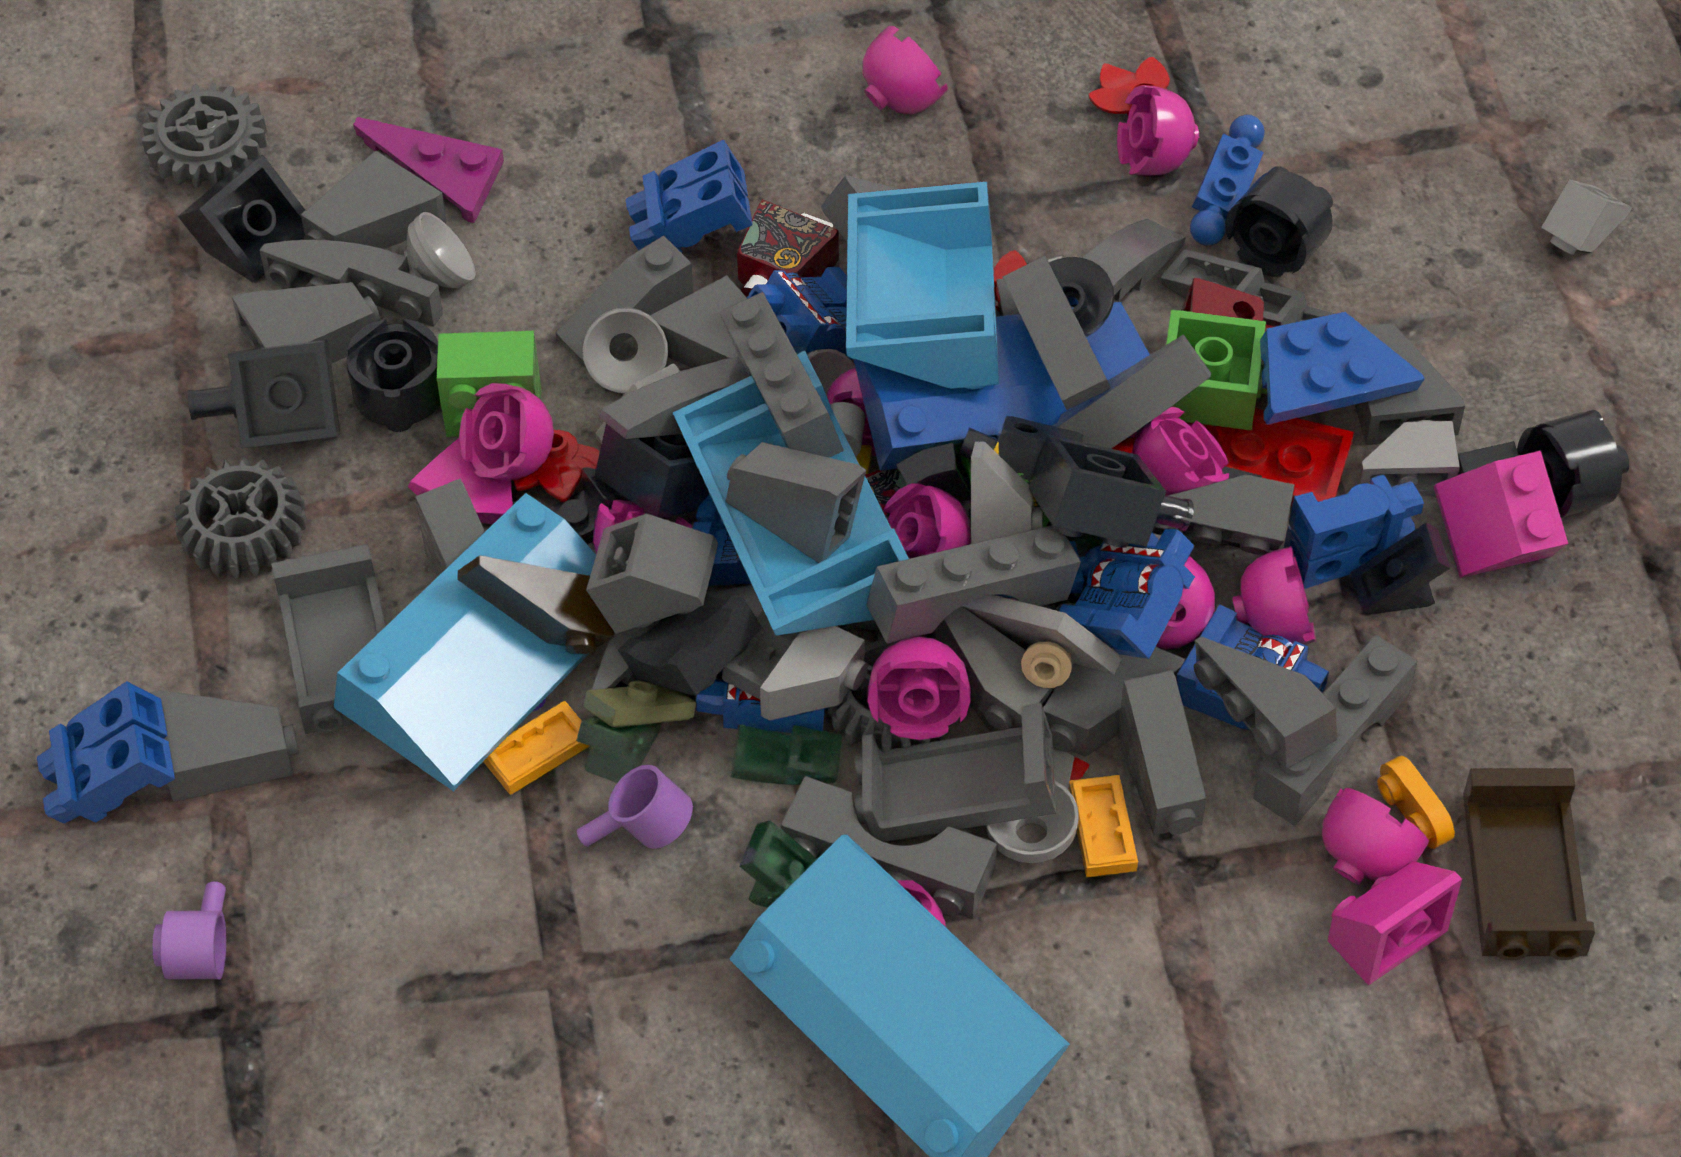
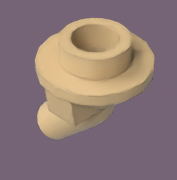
M1049 641L1037 642L1030 645L1024 652L1021 661L1022 672L1027 680L1036 686L1055 688L1062 685L1070 676L1072 670L1071 653H1068L1056 643Z

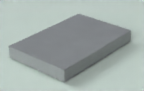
M996 595L981 597L962 606L1024 650H1027L1030 645L1037 642L1049 641L1059 644L1068 653H1071V662L1073 664L1114 675L1122 660L1117 652L1064 612Z

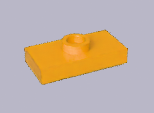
M563 701L513 731L483 762L506 791L512 795L593 745L594 738L592 732L568 703Z
M1120 775L1069 781L1068 791L1073 795L1078 807L1077 835L1086 877L1137 871L1138 859Z

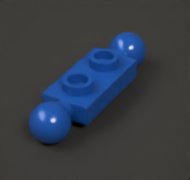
M1253 115L1237 117L1229 128V136L1226 134L1222 135L1194 199L1192 208L1200 212L1192 218L1190 232L1193 239L1201 245H1215L1223 239L1226 233L1225 221L1229 210L1250 188L1264 153L1256 149V147L1261 144L1265 135L1262 122Z

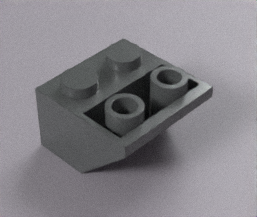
M644 514L606 527L602 533L586 590L615 634L633 628H645L657 620L678 613L688 614L704 605L718 542L713 535L650 514Z

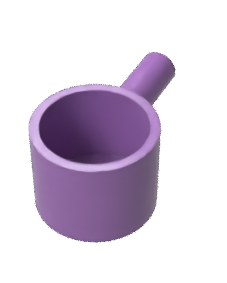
M642 765L629 771L616 784L610 795L609 811L578 828L577 835L581 843L588 847L623 827L644 846L651 849L661 848L677 839L687 827L693 811L692 800L657 767Z
M209 882L206 884L200 911H167L164 915L163 923L156 924L153 934V959L155 966H162L165 979L222 978L226 958V925L222 912L226 888L222 883Z

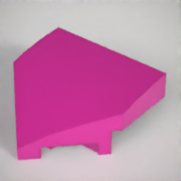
M459 438L420 471L408 485V488L416 495H420L461 479L481 523L494 524L513 506L511 480L479 477L475 474L474 471L477 470L473 464L465 462L461 454Z

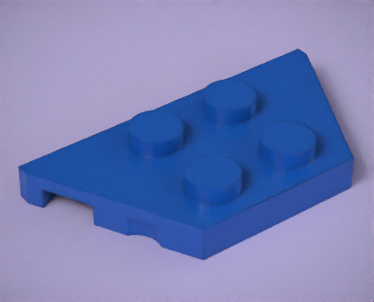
M1346 312L1267 328L1260 339L1261 359L1265 364V368L1262 371V388L1267 389L1268 405L1264 410V420L1267 425L1418 390L1425 380L1420 371Z

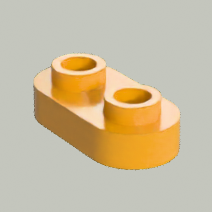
M1400 755L1382 764L1380 767L1381 777L1377 779V785L1384 800L1389 805L1396 804L1404 817L1426 835L1429 840L1427 845L1429 848L1435 849L1451 841L1455 836L1451 817L1412 762L1405 756Z

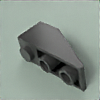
M1246 474L1169 496L1192 500L1194 506L1192 519L1183 517V520L1189 521L1190 525L1187 530L1182 532L1192 533L1194 541L1209 545H1219L1221 540L1241 544L1240 549L1242 551L1264 555L1269 553L1270 550H1278L1284 542L1295 485ZM1155 524L1152 533L1162 534L1165 528L1178 529Z
M1199 637L1195 640L1196 663L1194 664V672L1199 682L1205 689H1213L1223 699L1229 715L1236 722L1243 721L1253 732L1256 743L1266 755L1273 754L1287 769L1337 740L1336 707L1305 675L1204 637Z

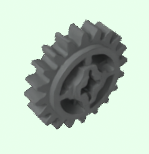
M212 83L208 90L200 91L199 86L194 84L191 93L184 94L178 89L175 90L176 99L172 102L167 99H160L162 111L149 110L150 122L142 125L145 136L142 138L145 155L148 156L150 167H158L160 177L163 179L173 174L175 184L178 186L185 182L186 179H191L193 188L197 189L201 182L209 180L213 187L218 183V178L226 176L241 162L260 156V148L267 147L265 136L267 128L264 116L261 115L259 104H250L248 93H243L236 97L233 86L227 87L223 92H218L216 83Z

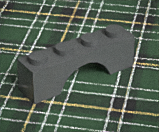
M761 292L719 312L746 371L749 376H752L786 447L828 458L843 452L844 449L828 411L764 293Z
M1053 525L877 566L866 605L886 643H891L932 633L953 611L968 602L989 595H1010L1020 602L1036 606L1068 600L1081 561L1066 535L1057 532Z
M1375 635L1323 693L1336 707L1337 740L1287 769L1273 754L1269 755L1258 768L1253 799L1293 826H1296L1323 795L1335 769L1355 740L1370 725L1377 723L1382 726L1408 697L1413 683L1417 660Z
M806 776L781 824L782 852L788 853L794 860L803 864H813L841 835H848L896 881L913 880L921 885L935 900L942 913L946 915L956 916L959 914L973 919L996 867L997 843L949 826L933 839L916 845L900 846L880 841L866 832L859 824L853 809L852 792Z

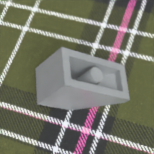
M1569 179L1541 228L1553 234L1550 240L1552 244L1572 255L1575 254L1577 249L1593 252L1628 216L1632 207L1594 185Z
M1432 420L1404 422L1362 461L1358 484H1370L1371 478L1384 474L1391 487L1411 481L1421 496H1436L1433 486L1458 476L1460 466L1453 422Z
M975 442L971 456V544L1043 528L1044 512L1040 507H1034V496L1029 490L1030 485L986 442Z
M836 626L799 632L760 687L761 716L768 720H774L839 705L850 689L855 691L860 687L866 676L868 663L864 662L865 640Z

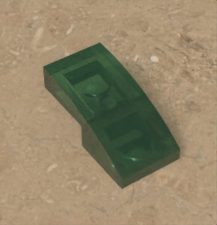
M740 725L736 734L730 777L763 783L801 785L806 776L826 784L835 783L838 778L843 735L793 725L789 735Z

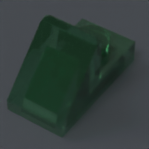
M596 716L582 721L576 741L590 746L585 770L618 783L625 774L642 765L660 732L662 722L612 728Z
M771 820L756 824L739 865L740 868L756 880L750 893L749 901L766 908L776 901L817 860Z

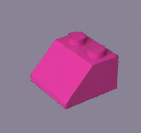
M1541 451L1494 461L1433 486L1460 578L1548 558L1568 544Z
M1412 861L1391 876L1379 877L1372 885L1371 890L1359 898L1350 896L1343 900L1332 912V922L1327 941L1369 986L1448 931L1462 878L1455 871Z

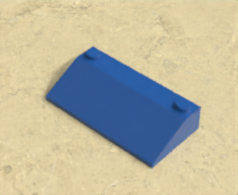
M1114 302L1111 313L1105 323L1096 332L1086 337L1107 380H1110L1150 355L1121 302ZM1020 314L996 317L999 385H988L980 389H950L853 358L880 471L898 469L897 463L923 449L950 443H963L969 427L996 438L1006 416H1014L1052 426L1058 422L1061 414L1068 411ZM1136 431L1135 433H1133V434H1132L1131 436H1129L1128 438L1136 437L1138 431Z

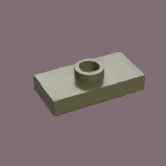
M632 681L627 687L586 690L584 707L613 728L689 720L694 717L696 701L681 691L644 681Z

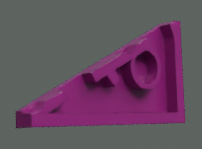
M361 117L356 118L353 124L356 135L360 136L368 147L374 151L381 149L392 157L396 164L442 192L443 200L447 199L458 207L462 212L463 219L467 222L475 223L504 162L502 149Z

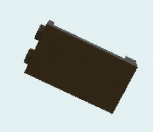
M1470 768L1463 800L1482 956H1498L1504 960H1519L1526 956H1551L1557 960H1571L1579 956H1587L1595 935L1594 923L1587 921L1570 803L1576 786L1573 768Z

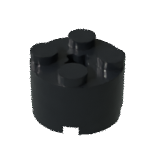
M1275 166L1269 172L1263 174L1229 210L1225 221L1226 234L1229 240L1234 237L1240 248L1236 254L1246 265L1262 268L1263 274L1271 277H1281L1285 272H1292L1293 274L1301 269L1330 235L1333 225L1330 208L1333 205V200L1329 192L1324 188L1313 185L1304 177L1289 172L1284 167Z
M387 319L370 323L354 335L347 349V371L355 406L367 419L377 424L385 425L393 432L408 430L414 423L429 417L441 404L437 384L438 340L428 327L410 319H402L403 324H387Z
M1596 410L1575 413L1527 428L1522 433L1518 442L1517 451L1519 456L1541 451L1561 518L1613 502L1621 488L1622 474L1627 473L1629 470L1628 454L1623 447L1616 446L1610 431L1604 424L1601 414Z

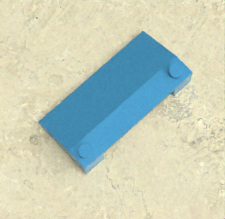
M987 182L848 194L847 357L950 389H980L988 385H999L992 229Z
M803 351L797 354L828 411L844 449L843 452L830 458L859 465L806 352ZM752 376L672 412L775 635L874 620L866 604L877 566L909 558L894 528L891 529L866 477H864L850 538L826 560L818 563L726 503L730 482L727 479V473L738 456L741 454L747 456L762 442L787 448Z
M527 493L337 672L334 708L453 792L588 656V654L569 653L565 650L566 646L546 643L457 580L458 570L479 555L591 575L596 554L564 518Z
M841 835L757 918L729 959L929 1157H988L1070 1045L848 835Z

